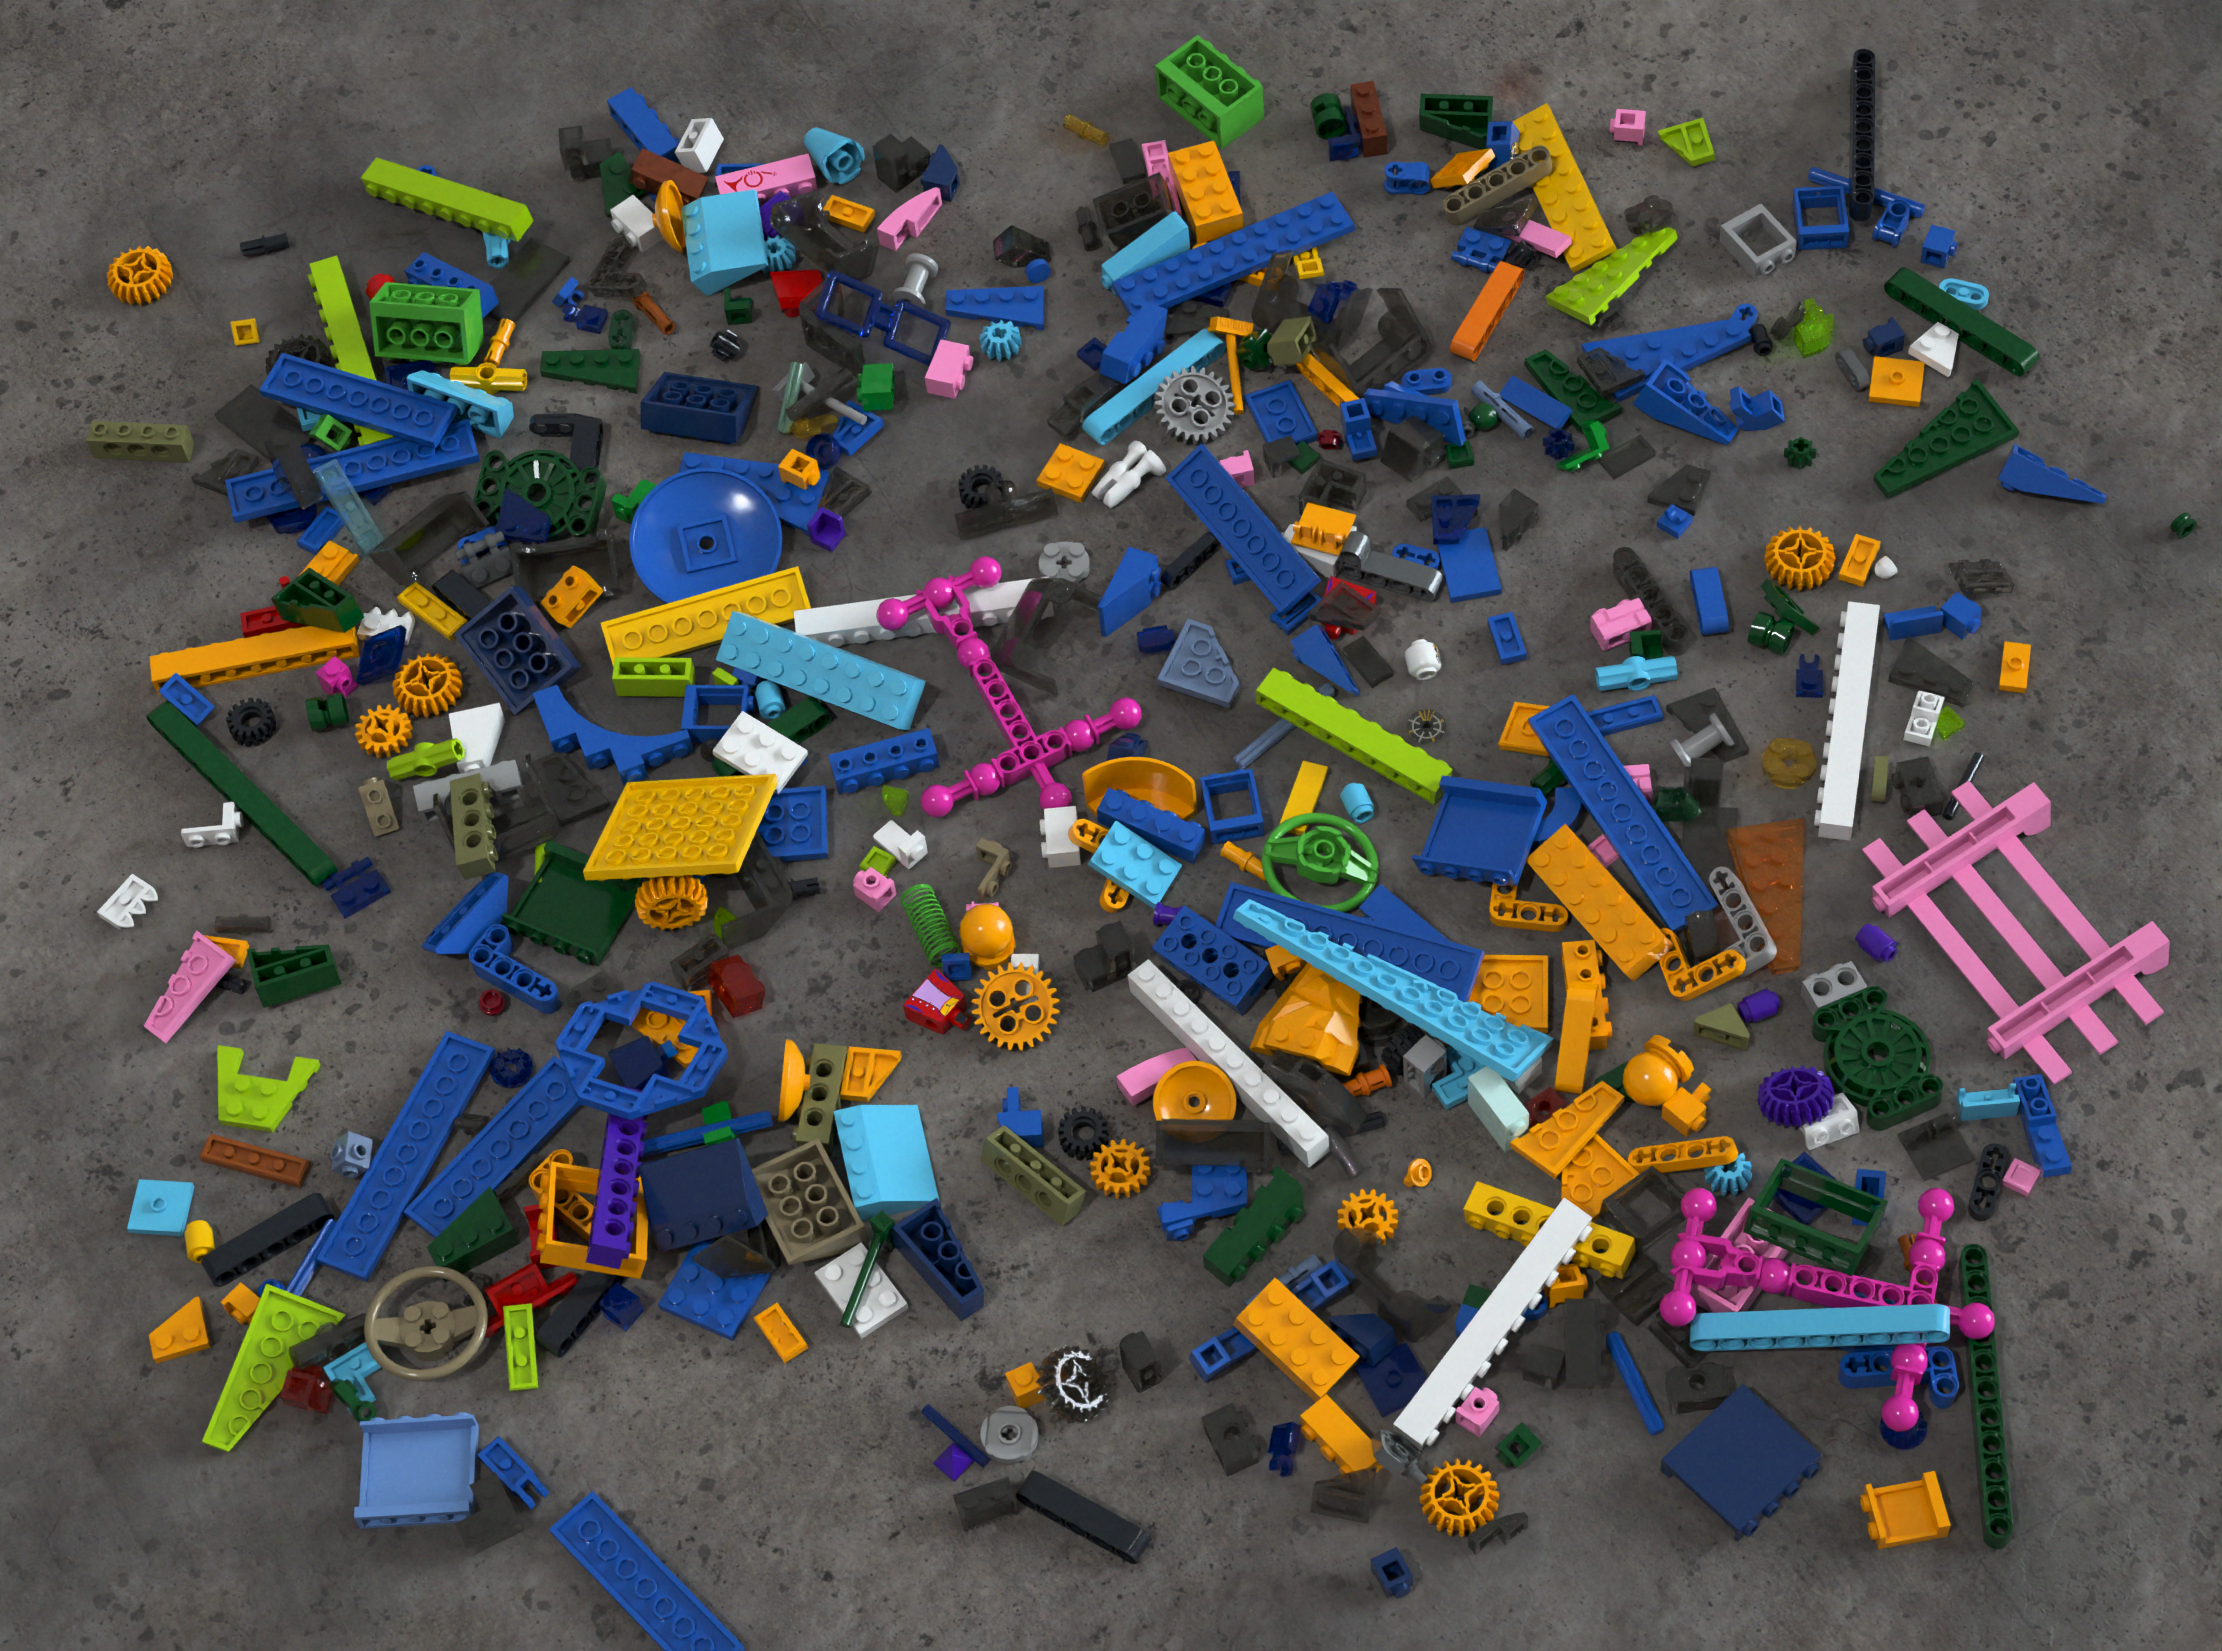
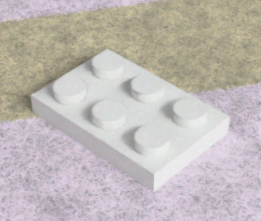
M742 711L713 749V755L745 775L776 774L778 784L774 793L779 794L807 757L808 750Z
M862 1242L814 1272L817 1280L843 1314L868 1252ZM877 1262L874 1265L851 1324L861 1339L908 1309L907 1302Z

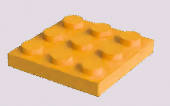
M1484 955L1468 1002L1473 1001L1482 1005L1481 1010L1493 1016L1497 1012L1506 1016V1022L1519 1028L1521 1024H1524L1541 1033H1548V956Z

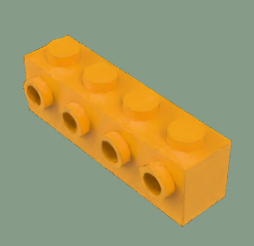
M1595 940L1562 942L1561 958L1566 996L1571 980L1599 984L1589 1050L1607 1049V1038H1612L1611 1021L1606 1022L1605 1014H1609L1608 998L1602 997V990L1606 989L1605 975L1604 973L1599 974L1598 966H1602L1601 950H1596Z

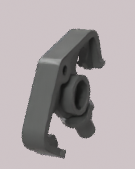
M1380 1429L1371 1439L1373 1456L1383 1467L1391 1472L1392 1476H1395L1405 1467L1406 1469L1401 1475L1412 1478L1419 1486L1428 1479L1418 1469L1419 1466L1417 1465L1418 1461L1416 1458L1420 1451L1416 1450L1403 1435Z

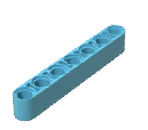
M1207 328L1199 331L1090 414L1082 425L1083 431L1098 444H1107L1153 409L1154 402L1157 401L1154 399L1155 393L1159 392L1157 390L1159 384H1164L1165 376L1171 378L1172 371L1174 370L1180 375L1182 367L1189 373L1192 366L1195 367L1196 373H1200L1202 368H1207L1222 356L1226 349V343L1213 332H1208Z

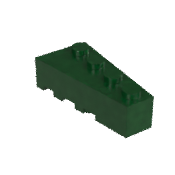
M1278 1166L1270 1173L1274 1178L1267 1187L1261 1184L1254 1194L1256 1196L1253 1199L1252 1205L1249 1208L1242 1207L1236 1214L1237 1216L1233 1221L1234 1227L1232 1229L1226 1227L1203 1255L1204 1268L1229 1288L1235 1282H1240L1246 1276L1248 1268L1254 1262H1260L1265 1256L1267 1248L1273 1242L1278 1243L1283 1238L1286 1229L1292 1223L1296 1224L1304 1214L1303 1186Z

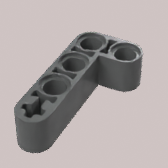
M1359 531L1349 532L1339 554L1340 572L1346 578L1418 600L1433 601L1443 580V575L1437 569L1370 550L1369 538Z

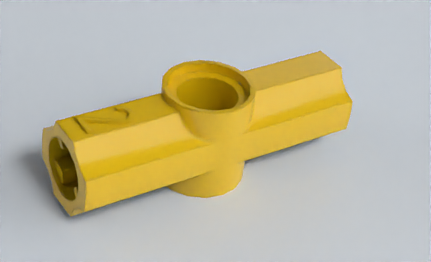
M483 363L478 367L451 368L450 380L459 381L465 386L481 389L487 394L494 395L500 390H526L527 372L526 369L496 368L492 363Z

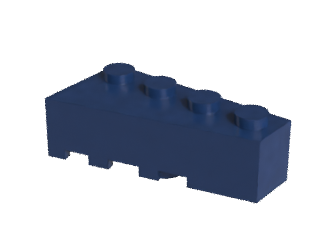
M935 1198L892 1227L894 1247L961 1322L984 1307V1288L970 1261L967 1260L959 1239L956 1238L952 1231L951 1224L947 1216L945 1217L938 1198Z

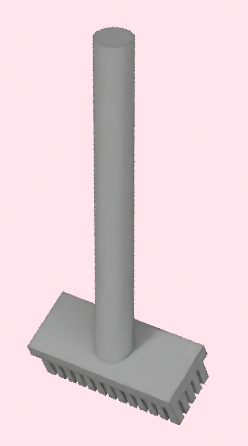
M806 362L803 363L804 370L799 392L802 391L861 425L866 423L867 416L809 385L808 383L815 375ZM788 374L772 389L778 400L782 402Z

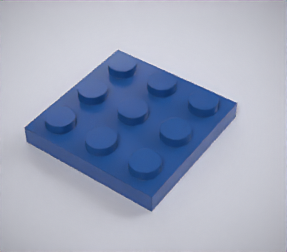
M826 785L785 788L779 794L773 793L747 851L749 864L828 858Z
M710 1239L694 1243L659 1301V1309L733 1341L772 1275L773 1268Z

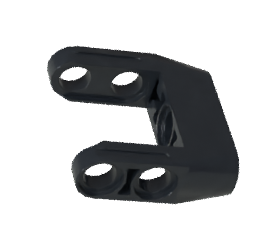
M577 413L535 414L530 418L529 429L541 437H573L570 460L580 472L586 467H595L599 470L603 441L602 419ZM564 464L567 469H572L569 465ZM592 478L589 483L596 482L597 478Z

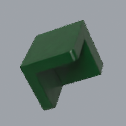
M724 288V310L728 325L752 323V299L750 297L732 299L730 288Z
M1661 630L1630 632V657L1640 656L1645 660L1663 658Z

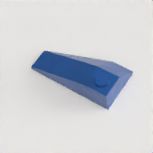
M1664 359L1646 383L1633 405L1653 419L1728 445L1739 428L1718 407H1712L1706 401L1707 395L1702 390L1697 391L1689 383L1691 378L1684 371Z
M2013 444L1998 475V480L2002 481L2001 485L2011 491L2018 489L2024 492L2102 504L2106 501V494L2080 479L2074 478L2072 481L2069 480V475L2059 467H2046V463L2043 462L2045 459L2016 444Z

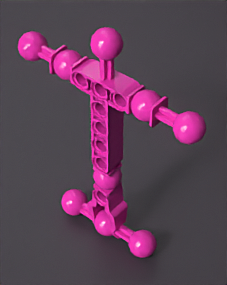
M988 556L977 558L973 561L969 572L956 578L952 575H949L948 579L941 577L932 578L926 583L923 591L916 589V596L903 602L895 598L884 600L880 603L876 613L877 621L884 629L895 631L900 630L906 625L909 615L925 608V612L934 630L939 634L944 633L954 648H956L959 663L965 669H968L970 677L974 678V684L1010 747V750L1001 753L996 760L992 758L991 764L986 762L979 763L970 772L964 770V780L948 788L939 784L926 788L921 796L920 804L928 816L935 818L947 815L951 811L953 803L961 798L972 794L975 801L979 800V795H992L998 790L999 786L1003 788L1005 784H1014L1031 775L1034 776L1041 789L1039 804L1042 810L1069 807L1072 804L1070 790L1064 784L1054 782L1047 768L1063 761L1067 755L1069 757L1072 756V751H1086L1092 746L1093 742L1098 745L1099 735L1116 727L1124 731L1135 728L1142 718L1140 705L1134 699L1124 697L1117 699L1109 709V713L1092 721L1089 715L1086 714L1084 715V720H1071L1066 724L1064 730L1062 727H1059L1058 730H1052L1036 737L998 668L991 660L987 644L978 639L976 631L973 632V625L970 620V603L962 592L975 585L979 588L988 589L998 584L1002 574L1001 567L994 558ZM955 599L960 608L959 614H951L949 617L946 615L940 616L937 610L946 609ZM960 632H965V633H967L966 635H963V636L957 635V634L960 633ZM982 673H989V674H990L989 676H986V677L980 676V674H982ZM995 693L1002 694L1000 697L991 696ZM1005 714L1014 715L1010 718L1003 717ZM1019 734L1025 735V737L1021 739L1015 738V736ZM1054 744L1060 745V747L1056 749H1053L1050 746ZM1030 755L1037 756V758L1032 760L1027 759L1026 757ZM1006 766L1014 767L1009 771L1003 769Z
M1693 1188L1681 1200V1211L1687 1222L1685 1232L1677 1234L1680 1241L1672 1247L1670 1252V1260L1674 1267L1670 1270V1274L1675 1277L1673 1290L1667 1293L1659 1304L1660 1314L1665 1322L1672 1326H1684L1691 1322L1696 1314V1304L1690 1295L1692 1283L1716 1290L1721 1289L1724 1285L1738 1287L1753 1286V1289H1756L1757 1285H1759L1763 1291L1769 1294H1780L1785 1291V1296L1790 1294L1795 1299L1833 1308L1937 1304L1934 1303L1938 1272L1946 1261L1944 1251L1946 1238L1940 1236L1942 1223L1948 1220L1954 1212L1953 1198L1947 1191L1941 1188H1930L1920 1195L1918 1211L1924 1219L1923 1232L1917 1233L1914 1244L1909 1251V1261L1912 1268L1908 1286L1905 1287L1856 1275L1849 1276L1842 1272L1802 1264L1796 1266V1263L1792 1262L1790 1267L1786 1261L1780 1258H1768L1763 1261L1764 1256L1760 1255V1257H1757L1751 1252L1732 1247V1242L1729 1239L1702 1235L1704 1223L1711 1220L1717 1211V1203L1710 1191L1704 1188ZM1706 1253L1723 1258L1719 1265L1720 1271L1703 1268L1707 1261ZM1739 1267H1748L1752 1272H1743ZM1803 1279L1807 1281L1809 1285H1801L1797 1282V1280ZM1923 1279L1929 1285H1922L1918 1283L1917 1280ZM1826 1286H1833L1838 1291L1831 1292L1826 1288ZM1861 1292L1866 1298H1859L1854 1293ZM1883 1299H1891L1895 1304L1889 1305ZM1970 1303L1963 1309L1947 1306L1950 1309V1324L1959 1326L1964 1336L1971 1339H1982L1993 1331L1995 1326L1994 1314L1988 1306L1982 1303ZM1927 1343L1898 1344L1892 1351L1891 1365L1893 1370L1890 1378L1896 1381L1894 1396L1884 1402L1881 1414L1886 1426L1896 1432H1905L1911 1429L1918 1421L1919 1411L1912 1399L1914 1385L1920 1384L1923 1372L1928 1365V1358L1925 1352Z

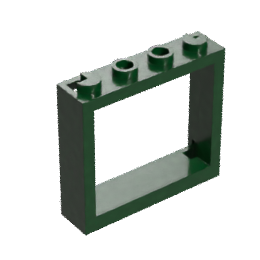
M1781 1158L1752 1205L1743 1232L1852 1276L1881 1225L1888 1201ZM1783 1167H1786L1791 1169L1792 1171H1789L1787 1169H1784V1171H1782ZM1779 1188L1868 1223L1857 1245H1854L1770 1211L1767 1208Z

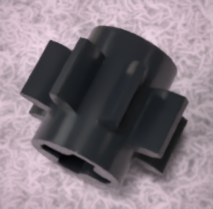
M1522 239L1519 244L1514 240L1507 249L1509 254L1507 261L1511 265L1522 269L1524 266L1530 269L1536 262L1537 257L1534 254L1537 250L1526 240Z
M728 329L724 334L718 331L713 336L709 345L713 348L711 352L713 356L722 362L725 357L730 360L733 359L740 348V344L737 342V335Z

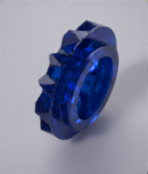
M508 1047L507 1051L498 1052L497 1057L491 1060L489 1071L497 1085L504 1088H515L524 1084L531 1077L533 1062L529 1054L523 1052L520 1048L512 1050ZM506 1062H510L512 1065L515 1064L517 1073L514 1070L507 1069Z
M1919 1412L1917 1423L1909 1431L1896 1432L1888 1428L1881 1417L1880 1433L1890 1446L1908 1450L1917 1447L1923 1442L1927 1433V1422H1925L1922 1412Z

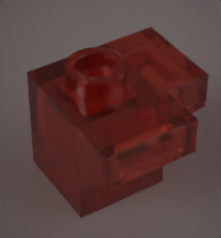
M294 1362L292 1370L287 1371L280 1395L284 1405L326 1414L332 1391L327 1387L329 1383L321 1381L323 1368Z

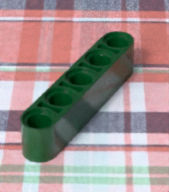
M812 696L798 703L766 724V726L799 745L825 728L831 720V715ZM717 757L712 763V768L719 777L745 775Z

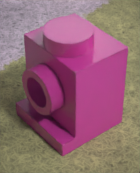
M335 656L316 672L322 689L328 694L342 692L346 698L358 687V684L353 680L349 667Z

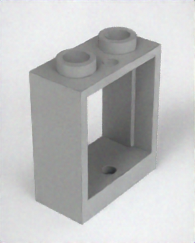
M1762 204L1724 223L1720 229V242L1754 279L1769 274L1774 268L1783 263L1790 262L1795 257L1797 241ZM1763 227L1779 245L1757 257L1741 239Z

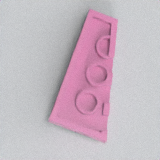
M197 930L192 938L194 942L189 951L185 950L180 959L182 964L176 975L172 974L168 981L169 987L165 995L159 997L144 1025L147 1030L165 1044L236 962L232 956Z

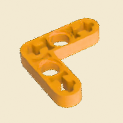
M1078 819L1069 828L1068 836L1075 845L1095 853L1100 845L1099 839L1104 838L1109 830L1089 820ZM1079 828H1082V829L1084 830V831H1083V834H1084L1083 837L1079 835V834H1080V831L1078 830ZM1096 834L1095 838L1091 842L1090 840L1093 838L1092 835ZM1107 878L1100 895V905L1106 912L1116 913L1125 905L1129 892ZM1115 890H1118L1115 896L1116 903L1113 904L1111 903L1110 896Z
M1493 883L1489 907V916L1493 924L1500 927L1547 932H1560L1566 928L1568 912L1563 906L1516 900L1518 885H1509L1512 891L1508 894H1501L1497 890L1499 885ZM1500 909L1505 910L1504 916H1498ZM1513 910H1517L1516 918H1513ZM1525 911H1533L1536 917L1533 920H1525L1521 917V914ZM1541 913H1544V921H1541ZM1554 915H1559L1558 922L1552 921Z
M1668 928L1660 929L1674 944V947L1671 949L1672 951H1668L1658 961L1670 992L1680 1001H1689L1739 976L1745 970L1746 961L1744 957L1731 949L1690 968L1679 937ZM1673 959H1680L1681 964L1679 968L1675 971H1670L1669 963ZM1731 959L1735 960L1733 968L1729 967ZM1712 969L1714 972L1712 979L1703 982L1701 978L1703 972ZM1686 983V991L1682 993L1680 991L1682 989L1681 984Z

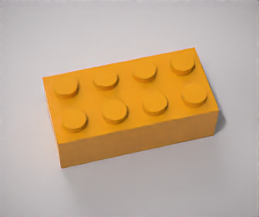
M1214 140L1168 153L1169 172L1197 244L1221 238L1244 228L1243 212Z
M1276 1278L1257 1295L1236 1317L1233 1326L1315 1403L1332 1389L1360 1357Z

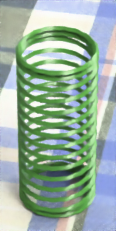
M918 884L907 889L902 894L900 902L906 911V915L915 930V934L924 949L930 965L942 967V962H932V960L940 961L942 958L933 959V956L945 954L954 947H956V950L953 953H961L960 945L952 933L950 924H948V920L943 914V910L934 895L932 887L928 884ZM921 888H928V889L919 890V891L913 893L912 895H910V896L906 899V901H905V903H904V898H905L908 894H910L911 892H913V891H915V890H917V889H921ZM929 891V894H924L919 897H916L909 904H906L908 900L914 895L920 892ZM922 897H925V898L922 899L921 901H918V902H916V903H913V902H915L916 900H918V899H920V898H922ZM945 948H949L948 950H946V951H944V952L938 953L939 951H941V950H943V949H945Z

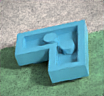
M1452 1046L1447 1047L1446 1051L1447 1064L1453 1073L1432 1084V1090L1445 1110L1468 1099V1077L1485 1067L1463 1052L1455 1050Z
M366 1342L323 1367L331 1382L335 1378L343 1381L348 1379L358 1390L355 1395L361 1401L372 1403L376 1400L364 1378L382 1367L371 1356Z

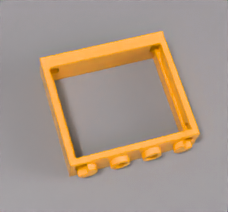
M551 1161L547 1175L542 1174L540 1188L544 1189L539 1201V1209H543V1213H540L538 1220V1229L542 1230V1234L539 1233L536 1250L541 1251L540 1263L640 1279L647 1261L648 1219L641 1177L635 1178V1181L639 1182V1189L636 1198H632V1201L637 1202L634 1217L631 1218V1222H634V1227L631 1235L628 1259H622L620 1269L586 1263L588 1246L552 1240L555 1188L596 1195L599 1169Z

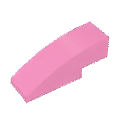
M935 187L908 200L891 213L877 228L880 245L897 251L908 235L917 238L942 205L940 189Z
M1187 1047L1158 1055L1116 1076L1118 1088L1131 1105L1135 1106L1154 1094L1158 1081L1170 1068L1182 1062L1197 1060Z

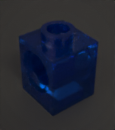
M618 1282L599 1302L604 1317L625 1332L644 1311L639 1297Z

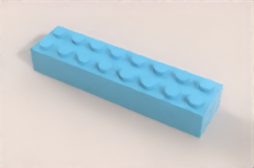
M735 611L731 613L716 657L717 661L903 730L910 729L926 683L925 680L751 615Z

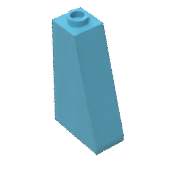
M1174 211L1101 265L1102 276L1100 277L1103 286L1106 289H1110L1117 296L1113 290L1112 282L1189 251V230L1186 223Z

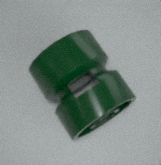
M1332 93L1316 96L1310 103L1316 134L1322 139H1335L1341 136L1346 131L1347 124L1340 98Z
M1759 611L1751 625L1747 642L1760 648L1766 645L1769 651L1783 656L1792 640L1795 624L1783 619L1777 622L1774 616Z
M342 692L329 694L326 699H323L321 696L306 699L307 716L313 732L327 729L329 724H332L334 727L349 724L348 709Z

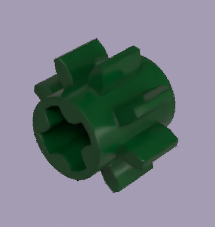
M1802 437L1793 441L1789 440L1788 448H1784V457L1788 458L1787 465H1792L1798 468V470L1806 466L1811 467L1812 459L1816 458V449H1812L1813 441H1808Z

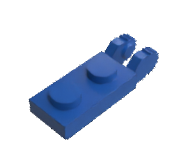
M500 1436L495 1438L477 1454L478 1459L514 1496L517 1495L528 1509L531 1510L536 1506L534 1500L523 1491L529 1483H531L540 1496L545 1498L549 1494L545 1486L536 1478L532 1469Z

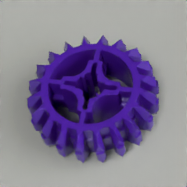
M1802 1065L1800 1068H1794L1793 1066L1791 1069L1786 1070L1781 1068L1778 1073L1771 1072V1077H1765L1763 1083L1759 1085L1758 1105L1763 1117H1767L1769 1122H1776L1777 1126L1786 1124L1787 1128H1790L1792 1125H1797L1800 1128L1803 1124L1811 1126L1812 1121L1820 1122L1821 1116H1828L1829 1110L1833 1108L1834 1089L1829 1077L1824 1076L1823 1071L1816 1072L1814 1067L1806 1069Z

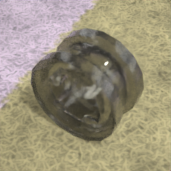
M1190 979L1180 981L1176 987L1182 993H1186V989L1192 990V994L1190 993V997L1187 998L1196 1005L1200 999L1198 984Z

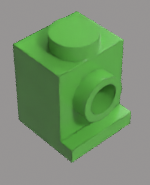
M325 414L320 416L309 436L315 438L332 451L339 452L344 450L350 443L351 438L349 436L352 430L330 415ZM329 430L334 432L332 439H329L327 436Z

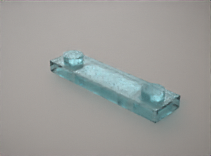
M334 459L313 470L315 477L362 555L365 557L387 545L385 539L338 461Z

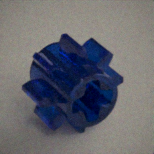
M1563 428L1550 429L1549 437H1543L1545 455L1550 454L1554 460L1564 457L1568 458V451H1574L1572 433H1567Z

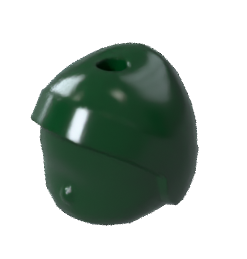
M1485 401L1480 402L1470 411V421L1478 430H1488L1497 423L1496 410Z

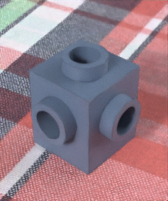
M350 1131L338 1138L330 1155L332 1159L331 1171L340 1173L345 1178L355 1179L367 1171L373 1160L371 1156L373 1139Z

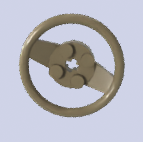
M441 1266L414 1268L388 1281L371 1301L364 1323L366 1345L377 1364L396 1377L412 1381L438 1379L461 1368L477 1352L487 1330V1306L479 1288L462 1273ZM426 1277L444 1278L457 1283L466 1290L474 1303V1306L450 1310L444 1302L425 1301L415 1306L407 1307L404 1311V1317L377 1318L383 1303L396 1289L410 1281ZM433 1328L430 1334L425 1333L428 1329ZM474 1333L468 1345L458 1356L441 1366L419 1370L402 1367L391 1361L379 1346V1344L406 1348L421 1361H436L447 1356L446 1353L452 1349L454 1344L457 1345L459 1340Z

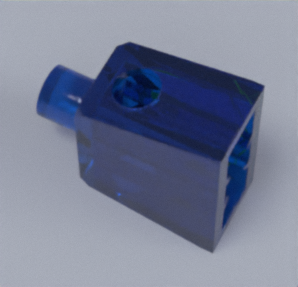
M644 1036L613 1049L608 1054L625 1087L643 1091L653 1074L666 1078L671 1076L672 1073L666 1060L678 1054V1051L670 1039L657 1047L649 1036Z

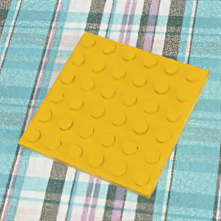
M776 774L627 782L583 870L585 880H628L642 877L651 879L661 876L680 877L683 875L705 876L708 874L723 873L728 875L738 873L778 784Z

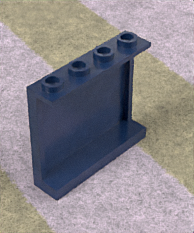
M1742 1384L1661 1459L1660 1471L1668 1478L1674 1475L1735 1531L1734 1539L1738 1542L1744 1535L1750 1537L1759 1527L1758 1522L1765 1516L1770 1518L1778 1510L1779 1503L1785 1497L1790 1499L1800 1488L1799 1484L1805 1478L1810 1480L1817 1474L1820 1469L1821 1454Z

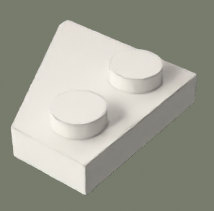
M1937 322L1910 345L1908 354L1949 377L1953 367L1959 334Z

